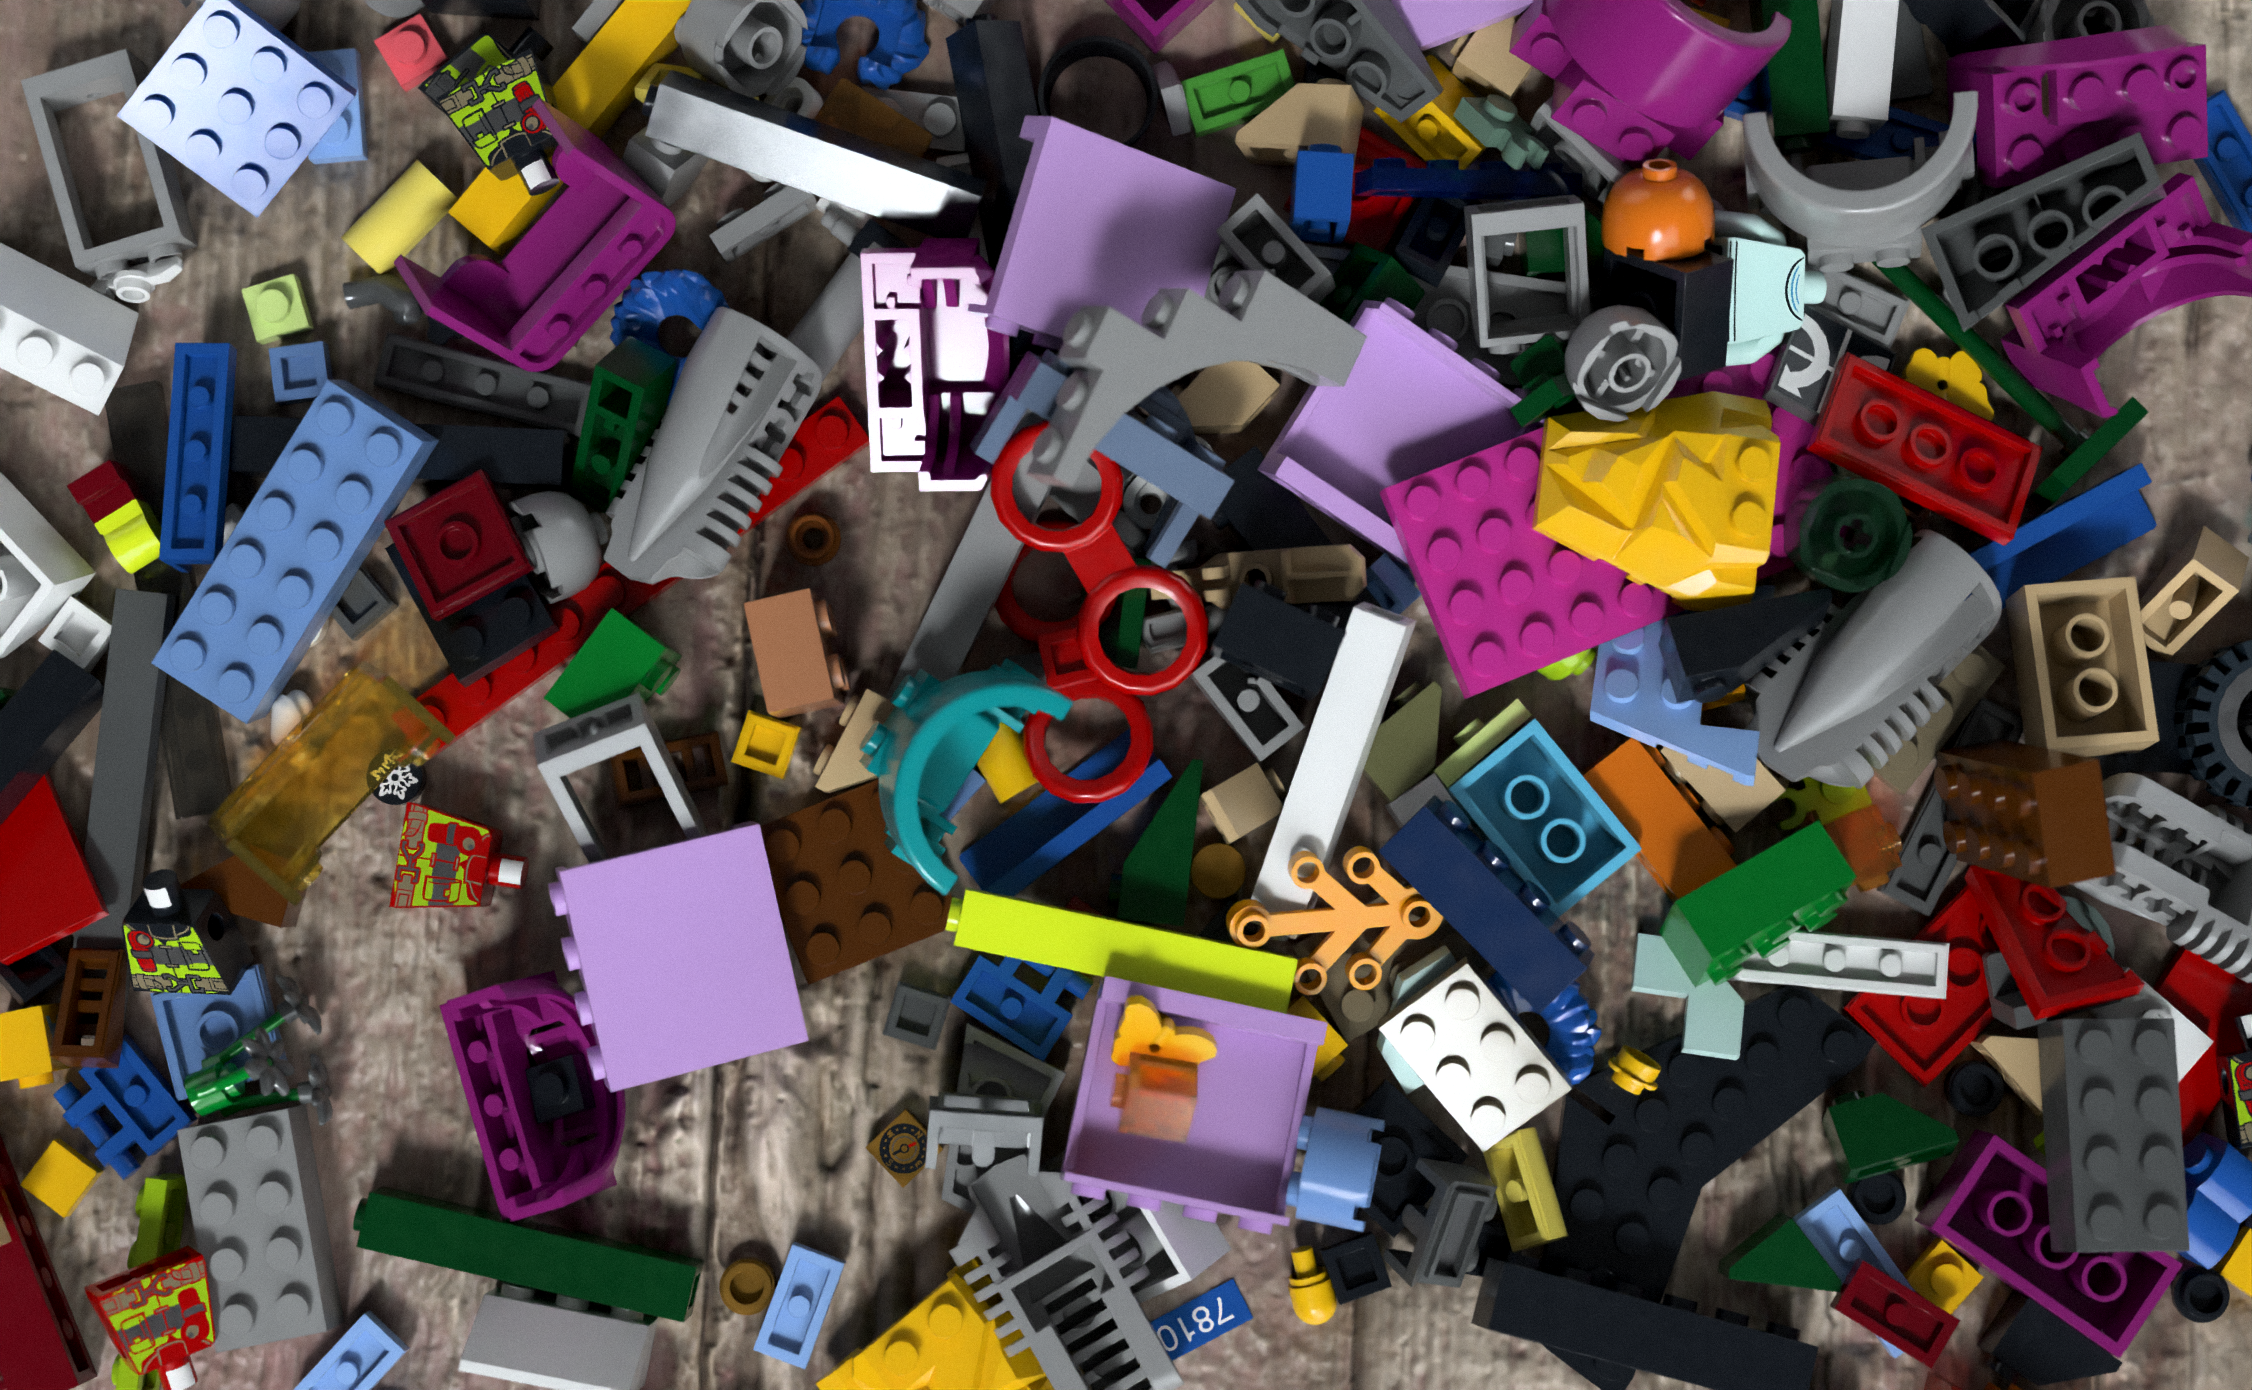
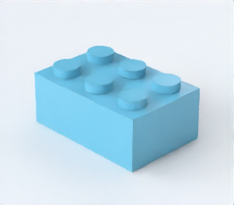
M1536 718L1525 722L1452 785L1445 788L1456 805L1466 814L1470 825L1483 842L1489 840L1496 844L1510 860L1508 868L1523 883L1529 880L1546 894L1551 902L1548 908L1558 918L1642 850L1636 840Z

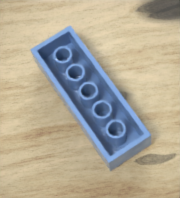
M327 380L151 663L245 724L265 718L271 710L272 704L283 691L310 648L311 643L386 526L384 521L392 517L439 440L347 380Z

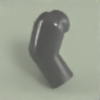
M382 274L343 283V293L349 309L379 303L387 310L392 311L393 320L399 325L413 324L419 321L422 316L418 301L408 285L394 275Z

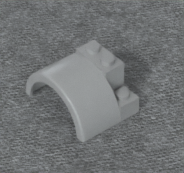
M1978 92L1954 93V110L1949 130L1938 133L1939 146L1925 147L1924 137L1914 138L1913 160H1911V157H1895L1809 166L1803 171L1801 153L1789 155L1790 161H1786L1777 149L1768 128L1766 112L1744 114L1743 135L1748 210L1759 209L1762 214L1774 215L1786 226L1805 236L1808 268L1820 267L1822 272L1837 273L1852 269L1854 263L1876 262L1877 266L1884 268L1900 267L1911 262L1910 258H1920L1921 227L1934 218L1952 197L1962 194L1964 189H1971L1973 186L1975 175L1973 136L1978 110Z

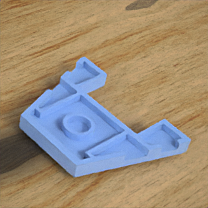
M1763 585L1755 587L1750 602L1774 598L1775 586ZM1684 610L1670 617L1697 613V611ZM1667 618L1599 645L1590 707V721L1656 748L1657 744H1660L1688 756L1687 761L1705 769L1710 765L1732 774L1733 781L1746 786H1754L1760 731L1701 725L1702 703L1697 702L1696 699L1677 703L1658 645Z

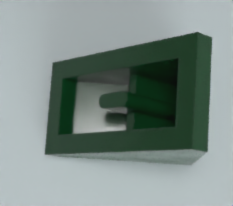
M1781 1212L1719 1260L1718 1272L1728 1279L1841 1293L1842 1281L1794 1220Z

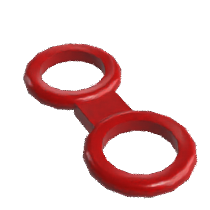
M1043 420L1021 428L1007 441L991 469L990 497L999 521L1016 540L1039 551L1063 552L1087 591V595L1077 615L1076 641L1085 665L1103 684L1124 694L1153 696L1176 688L1196 671L1208 647L1209 619L1201 596L1184 577L1161 566L1139 565L1135 562L1113 525V521L1123 502L1124 475L1120 464L1095 449L1091 453L1090 458L1095 462L1102 481L1101 497L1093 513L1080 524L1066 529H1046L1031 522L1018 508L1013 494V474L1020 460L1032 450L1037 437L1044 429L1048 428L1050 422ZM1136 587L1154 588L1169 595L1182 609L1187 623L1186 640L1178 656L1167 666L1149 673L1131 672L1116 665L1104 652L1098 636L1099 620L1107 604L1120 593Z
M1049 520L1035 523L1046 529H1066L1078 525L1069 520ZM1024 544L994 605L1001 621L1018 637L1039 644L1047 685L1073 701L1098 698L1114 704L1126 716L1131 727V745L1125 760L1112 773L1095 780H1077L1062 774L1051 763L1046 752V733L1054 716L1038 710L1035 715L1031 712L1029 713L1023 728V754L1033 777L1052 795L1073 803H1102L1125 793L1144 774L1154 749L1153 723L1144 702L1137 695L1124 694L1103 684L1085 665L1076 641L1077 615L1063 622H1044L1030 617L1018 606L1013 595V578L1020 562L1031 551L1035 550V548ZM1118 595L1107 604L1099 620V627L1110 617Z

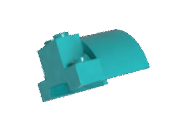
M1007 658L1000 667L994 664L989 670L962 674L944 682H941L921 668L915 677L908 674L900 682L892 695L890 702L895 705V708L885 723L875 722L866 733L859 747V750L864 752L859 762L868 771L879 777L880 805L886 823L884 833L888 835L884 841L885 846L891 853L915 867L921 876L943 895H947L958 879V876L941 863V856L946 848L940 845L939 841L945 832L953 835L957 826L940 813L947 809L998 732L1000 722L1020 733L1025 726L1020 719L1026 710L1034 715L1040 710L1062 721L1074 702Z

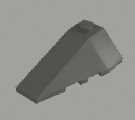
M1235 0L1257 27L1272 37L1276 33L1280 34L1303 50L1301 54L1303 58L1315 66L1320 61L1346 79V83L1351 85L1357 94L1400 123L1438 97L1444 90L1391 0Z

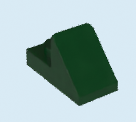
M1544 336L1512 360L1510 364L1511 369L1523 385L1522 391L1526 396L1510 408V411L1521 427L1567 411L1579 402L1564 373L1567 345L1556 336Z

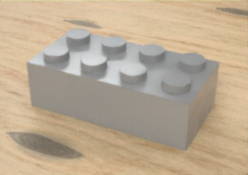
M306 1104L199 1124L177 1130L198 1252L203 1254L206 1263L216 1337L214 1343L216 1353L327 1332L343 1323L344 1316Z

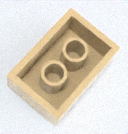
M2135 576L2024 585L2005 600L2025 744L2090 757L2138 753L2160 741Z

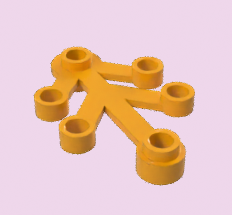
M1356 846L1347 851L1343 858V868L1353 882L1358 884L1368 883L1387 902L1363 904L1325 871L1322 862L1316 854L1310 851H1300L1295 853L1288 862L1290 877L1298 887L1312 889L1332 907L1269 913L1265 906L1257 900L1244 899L1238 901L1229 909L1226 916V928L1233 941L1240 947L1255 949L1266 944L1272 936L1331 931L1308 957L1301 958L1297 962L1293 984L1300 993L1315 995L1321 992L1327 983L1326 971L1366 928L1385 927L1365 952L1352 955L1345 965V974L1355 988L1370 990L1377 986L1382 977L1381 966L1406 939L1418 940L1430 936L1440 926L1443 916L1412 885L1404 887L1383 869L1378 858L1367 847ZM1362 857L1370 859V865L1364 872L1357 873L1353 871V864L1356 860ZM1306 862L1315 864V870L1310 876H1297V870L1300 865ZM1417 906L1425 907L1426 911L1422 918L1417 921L1409 920V913L1413 908ZM1248 922H1261V928L1256 934L1250 936L1243 934V928ZM1363 964L1372 965V970L1367 977H1355V971L1359 966ZM1308 969L1317 970L1315 980L1310 983L1300 982V976L1304 971Z

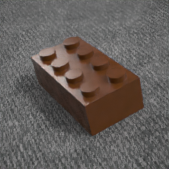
M1994 739L1936 752L1939 767L1935 769L1934 781L1937 792L1944 800L1947 809V821L1943 825V837L1948 850L1952 854L1957 855L1956 860L2047 888L2060 887L2116 874L2099 759L2002 739Z

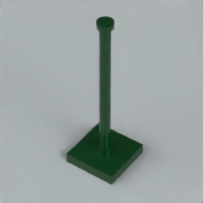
M1871 262L2063 446L2059 452L2066 460L2029 496L2043 511L2052 506L2149 413L2132 396L2118 410L2116 415L2111 416L2093 434L2085 427L2079 431L1972 327L1963 332L1955 311L1907 265L1884 268L1877 266L1876 262Z

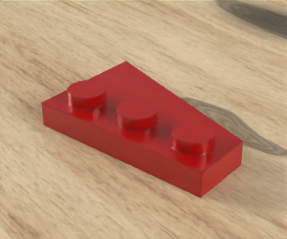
M1975 865L1969 867L1964 878L2034 1020L2139 995L2145 983L2131 969L2125 972L2107 954L2106 950L2109 947L2107 943L2095 931L2089 934L2066 911L2067 902L2054 888L2040 886Z

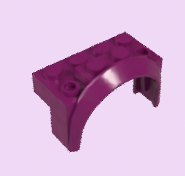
M2168 24L1954 55L1946 61L1949 122H1951L1953 117L1954 93L1978 92V110L1975 127L1978 183L1995 188L2020 185L2138 132L2142 136L2154 165L2208 157L2206 44L2187 42L2184 36ZM2046 73L2049 96L2048 118L2042 113L2041 79Z
M555 971L497 984L447 1000V1003L439 1005L501 1219L510 1218L511 1221L561 1208L617 1185L613 1169L618 1158L625 1127V1090L610 1092L605 1085L604 1079L594 1081L586 1050L588 1047L596 1046L591 1024L581 1026L574 997L558 984ZM558 1021L565 1024L564 1026L529 1036L532 1029ZM527 1047L537 1065L571 1054H583L596 1108L554 1121L553 1134L549 1130L547 1123L538 1124L525 1072L526 1069L531 1068L527 1056ZM596 1133L595 1138L568 1147L561 1144L565 1141Z

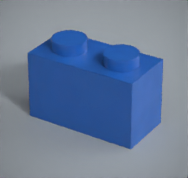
M1312 144L1308 146V151L1298 150L1291 181L1289 228L1302 242L1343 244L1351 218L1354 154L1341 153L1342 148L1340 146Z

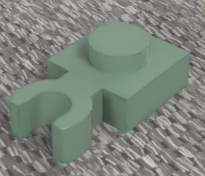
M1494 94L1489 95L1487 98L1462 97L1453 116L1485 147H1497L1502 152L1503 160L1515 170H1520L1524 161L1533 169L1540 170L1549 153V149L1541 141L1530 136L1533 129L1516 114L1518 111L1517 107L1508 99Z

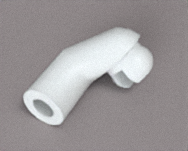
M292 690L287 696L279 695L272 704L270 736L274 745L298 775H301L313 768L321 760V757L301 733L302 718L309 716L313 708L312 702L305 692Z

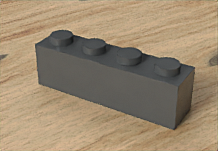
M2138 132L1921 228V231L1963 332H1965L2118 218L2167 196L2142 136Z

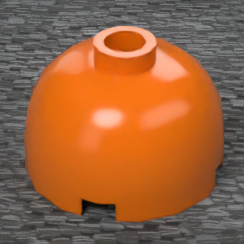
M1651 159L1645 161L1642 168L1634 169L1618 179L1604 201L1601 217V240L1604 247L1617 255L1626 257L1627 247L1643 249L1644 260H1679L1702 253L1705 250L1706 239L1711 244L1714 241V204L1703 181L1691 172L1677 168V163L1672 160Z

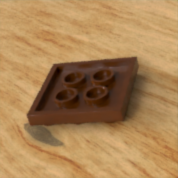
M879 779L760 826L778 908L808 985L946 931V923L953 897L951 890L947 895H943L928 883L915 867L891 853L884 844L888 835L884 833L886 823L880 805Z

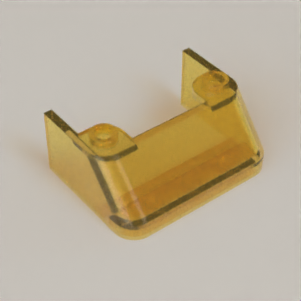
M362 661L350 669L220 804L210 817L208 826L230 851L296 907L303 899L298 891L301 892L309 887L323 870V866L319 863L323 854V850L320 847L397 766L404 768L411 763L417 767L423 765L438 750L441 742L437 738L448 745L456 736L391 676L368 662Z

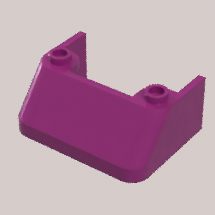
M541 98L532 107L559 143L553 153L552 166L558 177L569 187L499 264L482 254H470L456 260L441 277L401 254L393 262L426 315L529 372L544 371L557 364L670 240L676 227L675 216L663 199L600 138Z

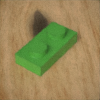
M1284 49L1181 81L1196 138L1251 121L1295 86Z

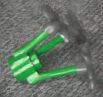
M276 975L274 977L283 989L284 993L282 995L286 999L276 1006L278 1011L221 1052L201 1061L202 1069L185 1077V1090L188 1099L199 1115L205 1116L219 1110L224 1117H227L245 1109L300 1100L301 1104L312 1103L313 1107L317 1106L320 1126L325 1125L332 1118L333 1109L328 1099L331 1096L332 1090L329 1085L325 1084L328 1077L326 1065L321 1062L318 1055L315 1053L310 1054L312 1068L308 1069L310 1081L299 1082L297 1088L289 1089L285 1076L292 1075L295 1068L289 1061L279 1059L284 1052V1041L277 1039L271 1042L268 1035L269 1032L286 1021L290 1024L297 1018H300L304 1024L308 1023L317 1035L322 1032L320 1014L315 1008L308 1005L310 1003L309 997L304 993L300 994L297 983L291 977H284L283 975ZM244 1050L252 1057L246 1060L244 1067L239 1069L233 1063L226 1064ZM248 1078L253 1080L260 1079L262 1094L239 1098V1095L245 1092L244 1080Z

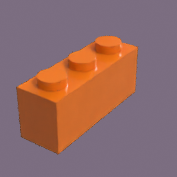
M1626 737L1583 770L1581 775L1640 845L1642 850L1635 856L1674 904L1676 900L1736 867L1737 865L1730 857L1735 852V849L1719 828L1713 826L1708 829L1695 812L1701 806L1690 790L1683 783H1678L1674 786L1664 774L1661 768L1666 764V761L1657 748Z

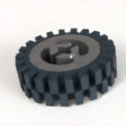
M2247 640L2213 652L2215 657L2202 660L2195 667L2199 674L2196 677L2187 678L2182 687L2183 690L2189 692L2187 699L2177 700L2175 709L2177 713H2184L2183 723L2174 724L2175 736H2185L2187 746L2178 748L2182 760L2192 759L2195 767L2188 771L2195 780H2206L2209 784L2205 790L2212 796H2224L2227 798L2225 803L2235 807L2246 806L2248 810H2252V725L2237 727V717L2252 718V701L2244 704L2239 709L2245 696L2252 690V640Z

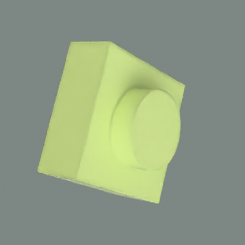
M295 274L241 289L255 339L260 344H267L314 329L300 278Z

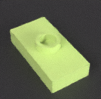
M1517 698L1509 702L1485 724L1479 717H1476L1453 737L1459 746L1428 773H1435L1443 786L1448 788L1532 714Z

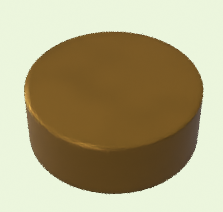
M1216 843L1205 846L1195 855L1191 863L1190 872L1193 884L1202 894L1211 898L1221 899L1233 895L1240 889L1245 880L1246 866L1242 856L1236 849L1226 844Z
M744 1257L734 1261L724 1271L719 1283V1292L722 1301L731 1311L740 1315H754L764 1310L770 1304L777 1287V1280L774 1271L765 1261L755 1257Z

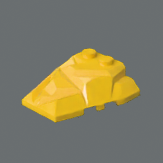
M1712 391L1663 399L1658 406L1648 412L1643 407H1640L1635 411L1625 413L1629 419L1619 422L1598 419L1588 411L1548 417L1544 420L1532 529L1593 561L1599 558L1625 571V578L1640 586L1647 583L1672 596L1671 602L1686 610L1702 612L1749 603L1756 587L1757 567L1766 563L1770 553L1781 445L1779 436L1771 432L1772 416L1766 400Z
M979 1256L959 1267L956 1265L946 1274L948 1279L866 1347L861 1349L858 1346L815 1382L820 1390H1054L1031 1347L1012 1357H1008L1004 1348L1024 1336L1020 1328L1001 1339H998L993 1331L1014 1318L1010 1310L990 1321L985 1317L984 1311L1003 1300L1001 1294L997 1292L980 1303L976 1301L973 1294L993 1282L990 1275L987 1274L967 1285L963 1278L964 1275L983 1264Z

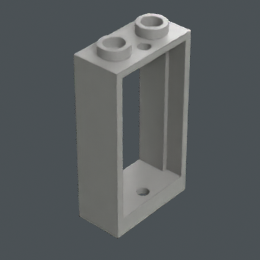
M127 49L21 80L74 265L77 269L93 278L97 277L101 281L112 279L117 272L129 270V267L149 261L150 264L157 263V260L174 256L181 258L183 256L182 251L198 246L171 155L136 130L164 226L93 247L54 112L122 91L125 92L126 99L128 100L147 76L144 63Z
M640 692L533 733L537 766L589 863L610 857L566 774L641 746L686 838L690 839L709 834Z

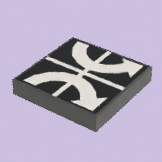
M1804 304V322L1800 329L1786 332L1762 398L1815 426L1838 361L1846 352L1890 373L1897 353L1815 308Z

